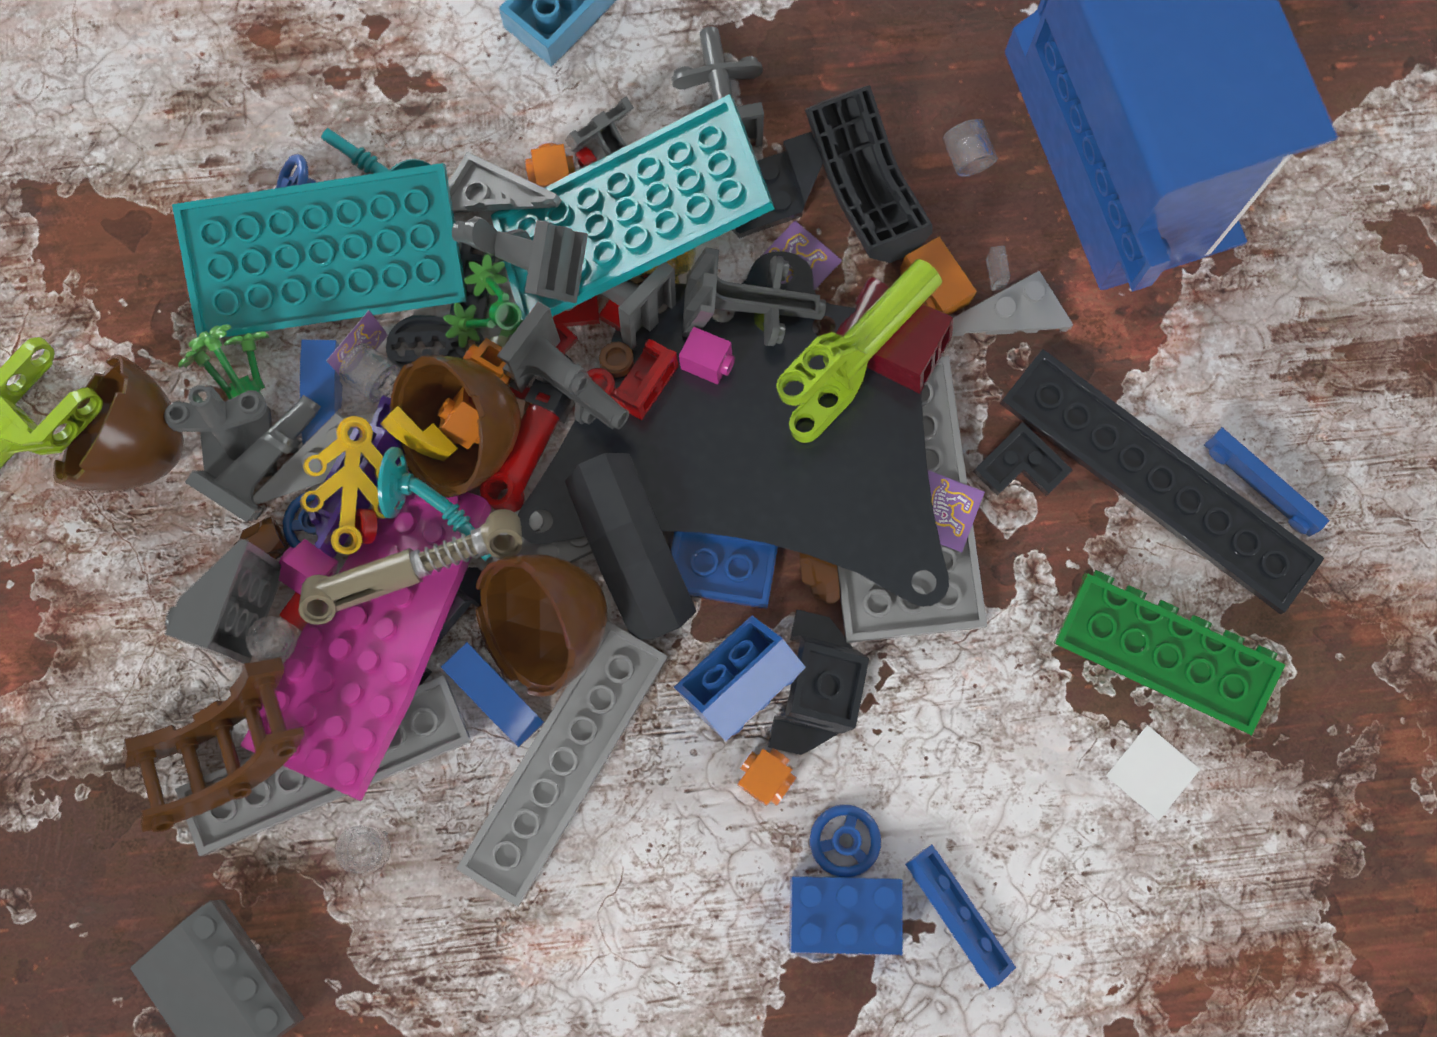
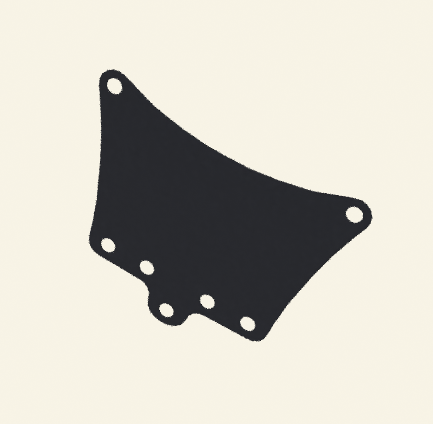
M774 251L763 254L755 260L746 280L742 283L767 287L768 271L772 258L774 256H783L784 260L789 261V265L793 269V277L789 282L781 283L780 289L816 295L812 268L808 262L800 256L786 251ZM643 280V281H641V282H639V283H637V284H638V285H641L645 280ZM675 283L676 305L672 309L667 307L664 312L658 313L659 323L651 331L642 326L636 332L637 346L632 350L634 364L643 353L648 339L677 352L679 367L647 414L640 420L629 413L628 419L621 429H616L615 427L611 429L598 418H595L591 424H580L575 419L557 454L518 513L521 521L522 537L533 544H549L585 537L586 535L565 480L579 464L604 453H627L632 458L661 531L700 532L736 537L804 553L856 572L902 599L920 607L939 603L946 596L949 588V576L937 530L929 484L922 412V392L919 394L866 368L863 382L853 401L818 438L808 443L799 442L792 436L789 427L790 417L799 405L793 406L784 403L779 397L776 385L780 375L818 337L812 329L815 319L783 316L780 319L781 315H779V323L785 324L784 339L781 344L776 343L774 346H765L764 326L762 325V323L764 324V314L734 311L733 318L727 322H718L711 317L702 330L730 341L732 355L735 356V362L729 375L723 374L719 384H715L682 370L680 366L679 354L687 340L686 337H682L686 284ZM826 302L824 316L834 320L836 324L834 333L855 312L856 308ZM615 329L611 342H622L620 331ZM822 355L814 356L808 365L814 370H821L826 367ZM626 376L614 378L616 389H618ZM799 381L789 382L785 386L784 392L789 396H796L803 391L804 385ZM833 393L824 394L820 398L819 404L826 408L833 407L837 403L838 397ZM802 418L797 422L795 428L800 432H809L814 427L815 422L810 418ZM544 509L550 512L553 517V524L550 529L545 532H536L530 527L529 518L534 511ZM926 570L935 576L936 587L932 592L921 594L914 590L912 577L918 571Z

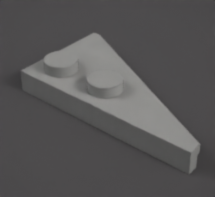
M469 152L466 153L448 182L453 213L558 207L562 201L556 193Z
M1038 271L953 317L952 336L986 332V335L1013 334L1017 331L1037 333L1039 330L1060 329V332L1070 330L1073 323L1041 272Z
M337 411L253 495L254 501L260 504L323 483L338 456L329 462L326 471L317 477L307 475L303 469V463L306 458L318 455L337 439V427L345 417ZM353 427L348 430V437H350L354 429ZM312 459L309 462V469L317 473L321 469V463L316 459Z

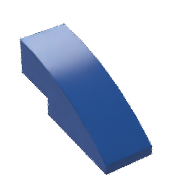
M301 340L300 399L305 395L321 406L318 414L301 432L302 446L337 411L341 414L343 385L340 382L338 373L326 361L339 346L336 340Z
M468 642L441 666L451 679L518 747L545 723Z

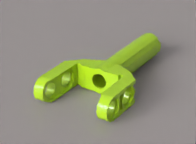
M917 259L844 336L834 332L818 336L780 375L776 385L780 399L788 405H799L793 411L789 421L792 436L797 441L804 443L814 441L853 401L861 386L868 361L942 284L939 273L928 262ZM822 355L825 368L814 370L808 366L814 356ZM789 382H801L804 385L803 391L796 396L785 394L784 388ZM833 393L838 397V401L833 407L826 408L819 404L820 398L824 394ZM800 419H812L815 422L812 430L809 432L798 431L795 427Z
M33 337L23 343L0 368V469L18 452L28 451L38 455L62 453L99 414L103 406V400L93 389L88 387L69 392L37 426L16 405L24 394L52 366L55 355L54 349L41 337ZM45 349L42 356L36 360H31L32 355L36 351ZM21 374L17 382L7 385L11 377ZM91 398L85 407L77 409L84 399ZM66 424V427L61 432L53 435L57 427Z

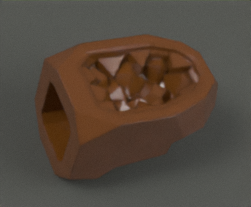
M272 517L263 519L242 530L240 539L249 541L274 559L280 558L289 548L281 528Z
M799 552L802 582L811 588L814 599L825 604L836 603L840 598L837 565Z

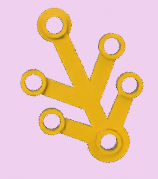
M350 416L343 419L336 430L337 439L318 455L306 458L303 463L305 473L311 477H317L326 471L329 462L345 451L344 466L318 488L305 492L300 499V505L305 511L316 512L322 508L327 498L342 487L339 528L334 530L331 536V545L340 554H352L362 544L361 533L354 527L358 489L372 504V509L375 511L376 516L381 519L386 518L378 511V488L359 467L360 454H362L375 468V477L378 480L380 465L383 459L382 454L371 442L373 436L371 425L367 420L359 416ZM352 427L360 432V437L357 441H353L348 437V430ZM312 459H316L321 463V469L317 473L309 469V462ZM309 495H315L318 499V505L315 508H309L306 504V498ZM343 533L351 537V543L347 547H343L339 543V537Z

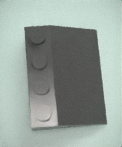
M240 539L178 598L176 606L170 608L165 619V627L167 629L164 635L242 664L250 663L281 582L279 581L281 565L277 560L249 541Z
M223 899L211 900L178 924L130 967L176 1037H282L305 1019Z

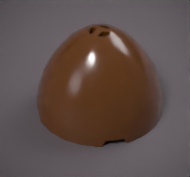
M114 354L106 360V363L110 365L103 374L94 373L86 387L93 389L103 400V406L99 414L64 450L62 461H54L53 477L56 483L79 490L104 493L130 490L153 483L164 477L177 465L181 458L184 444L183 432L172 430L164 417L165 410L171 404V401L157 381L140 366L120 354ZM91 398L84 399L77 409L85 407Z
M426 355L402 367L392 389L390 413L399 406L422 431H425L432 423L439 429L441 417L438 416V412L447 398L453 400L462 387L472 397L479 415L477 421L480 443L474 442L469 449L460 444H454L458 449L446 460L441 461L423 455L401 442L409 473L419 478L443 497L449 498L476 488L500 470L515 446L521 426V413L512 390L492 371L467 359L443 355Z
M535 554L506 557L489 563L483 569L476 583V588L478 590L481 589V605L475 610L480 633L494 662L509 681L518 680L529 688L527 693L530 695L545 697L559 692L578 677L591 663L603 639L608 612L605 595L600 585L592 575L582 568L550 555Z

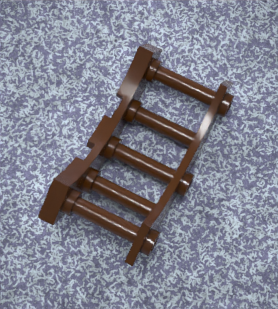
M281 657L244 664L241 674L229 689L231 696L224 702L215 701L192 715L194 722L177 730L175 726L170 725L153 732L124 739L123 759L125 767L136 766L141 769L150 804L149 809L142 810L140 824L142 832L150 830L153 832H163L171 829L175 823L210 811L233 799L247 797L252 793L254 787L279 770L297 751L305 734L303 727L287 730L275 692L285 670ZM262 704L264 705L271 734H266L260 714ZM246 718L256 752L241 766L231 731L234 729L233 726ZM217 736L228 776L206 788L196 750L199 748V744ZM177 753L182 754L192 794L165 804L155 763L159 759Z

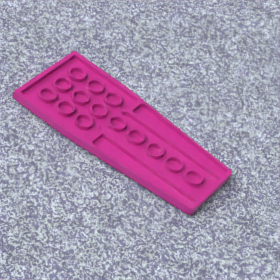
M413 492L411 495L406 496L405 503L395 518L381 519L377 517V534L372 544H361L356 552L348 556L339 573L409 548L413 551L418 549L423 552L425 547H428V549L434 548V543L439 546L443 544V540L448 543L452 541V537L456 539L462 537L459 531L454 532L452 530L453 525L448 526V519L443 520L441 518L443 514ZM469 492L446 498L453 504L458 503L460 505L458 510L463 509L465 511L464 516L469 515L471 518L469 522L475 529L485 524L486 518L491 512V506L483 497ZM398 501L395 509L399 506L400 501ZM472 557L469 558L468 562L461 560L459 565L452 563L449 569L443 566L440 572L433 570L432 574L423 577V581L335 612L332 620L325 624H306L283 664L285 670L281 681L275 689L287 730L303 727L305 733L297 751L283 765L284 767L362 801L412 702ZM262 704V709L260 710L266 734H271L267 715ZM248 730L240 746L255 753L251 734Z

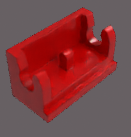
M648 339L643 353L618 389L612 391L611 397L620 406L628 410L631 415L642 420L679 367L677 352Z

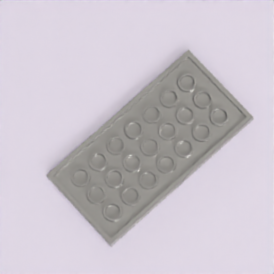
M943 356L940 358L922 390L927 469L967 485L949 356ZM973 525L962 552L941 545L949 576V588L946 596L939 603L932 606L920 607L912 604L864 576L837 566L846 643L986 628L987 619ZM921 570L913 575L912 586L918 593L928 594L935 589L936 578L931 572Z

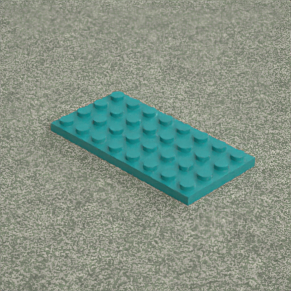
M729 94L544 187L560 197L562 201L558 207L499 210L491 214L493 226L497 231L508 232L522 229L529 234L530 240L534 238L536 220L551 222L552 225L571 228L575 232L588 234L577 304L525 293L528 271L504 261L515 304L521 310V320H524L537 302L549 307L553 317L775 208L735 101Z
M444 163L172 204L197 337H199L201 332L209 333L216 325H231L232 328L226 331L227 335L221 337L225 338L245 335L247 333L252 334L259 331L265 332L363 317L368 310L373 315L468 301L459 243L452 237V227L455 224L446 165Z

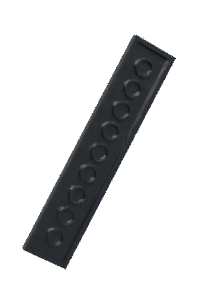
M1044 349L1040 351L1000 403V405L1279 614L1287 611L1325 559Z

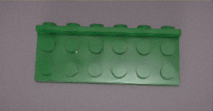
M1095 570L1093 575L1083 574L1081 578L1083 581L1053 642L1054 644L1252 736L1285 668V664L1276 660L1278 653L1260 645H1257L1256 650L1243 645L1245 638L1228 630H1225L1223 635H1220L1210 630L1213 623L1195 615H1192L1190 620L1177 615L1180 608L1163 600H1159L1158 605L1144 600L1147 595L1146 592L1127 585L1125 590L1112 585L1115 578L1098 570Z

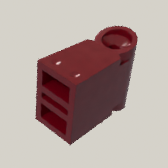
M869 277L855 300V312L840 325L836 333L844 336L889 287L879 279ZM922 304L868 361L867 368L920 394L952 339L953 317Z

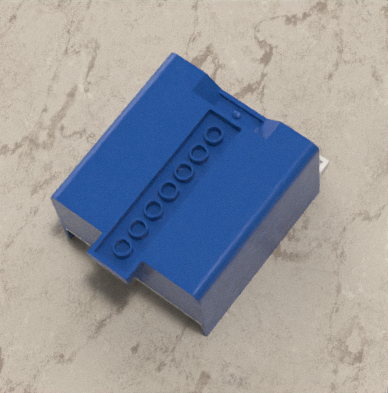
M1041 0L1038 9L1013 28L1005 50L1006 58L1100 290L1110 289L1125 283H1129L1132 292L1152 286L1165 270L1245 245L1248 241L1239 219L1293 154L1331 143L1338 139L1278 0Z

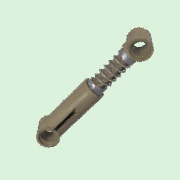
M496 510L489 514L485 524H482L480 528L471 530L470 535L465 536L462 534V538L459 539L452 537V541L448 543L443 540V544L439 546L434 543V548L428 549V547H425L423 552L418 549L413 551L409 548L330 577L326 575L310 576L302 583L299 604L300 616L311 624H325L332 620L335 612L423 581V577L431 575L433 570L440 572L443 566L449 569L452 563L459 565L461 560L468 562L470 557L477 559L478 556L482 557L488 554L500 559L515 556L520 552L523 544L520 518L511 510ZM500 533H509L507 535H499Z

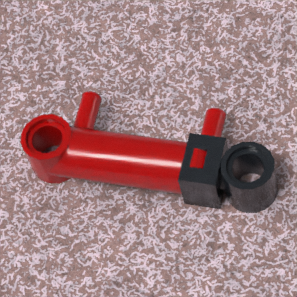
M535 379L531 388L526 387L522 393L509 387L515 397L525 400L529 405L521 419L520 431L512 452L500 470L484 481L480 487L481 497L495 511L507 509L517 512L521 509L525 500L523 491L558 422L565 423L575 404L572 399L546 380L542 382ZM508 489L506 495L498 499L500 492Z

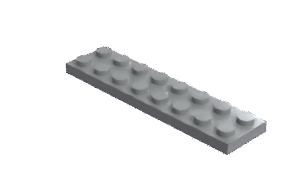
M607 620L603 639L594 658L579 676L567 685L456 868L458 871L515 906H520L667 661V655Z
M443 675L417 687L412 702L370 785L472 742L446 676ZM251 757L240 761V765H244ZM282 766L269 778L254 787L252 793L247 797L233 799L210 811L186 819L199 856H205L342 798L346 794ZM226 768L204 776L206 788L227 777ZM189 783L175 788L178 799L192 794Z

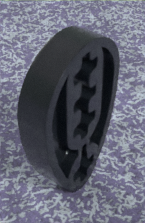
M414 315L401 320L392 328L386 341L387 357L398 374L403 366L414 362L419 357L434 355L431 349L422 350V355L417 356L414 350H406L405 356L400 357L395 349H399L403 342L407 344L408 348H416L418 342L422 341L425 347L429 348L434 347L435 341H440L441 345L445 348L440 349L438 355L462 359L467 350L459 346L458 335L453 338H446L447 331L453 325L448 324L443 317L431 315ZM476 331L480 340L475 343L480 346L484 341V337L480 332Z

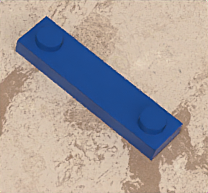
M1223 427L1214 433L1204 444L1209 450V455L1216 462L1222 465L1226 464L1288 518L1289 525L1298 533L1306 534L1310 537L1321 531L1330 521Z
M931 844L905 865L975 967L977 974L983 979L990 990L1000 985L1016 969V966L933 844Z

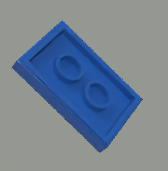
M674 531L671 554L691 597L763 609L768 608L778 546L736 537L700 532Z

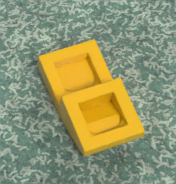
M399 406L380 423L382 427L400 442L428 457L444 461L458 449L434 423L425 431H422Z

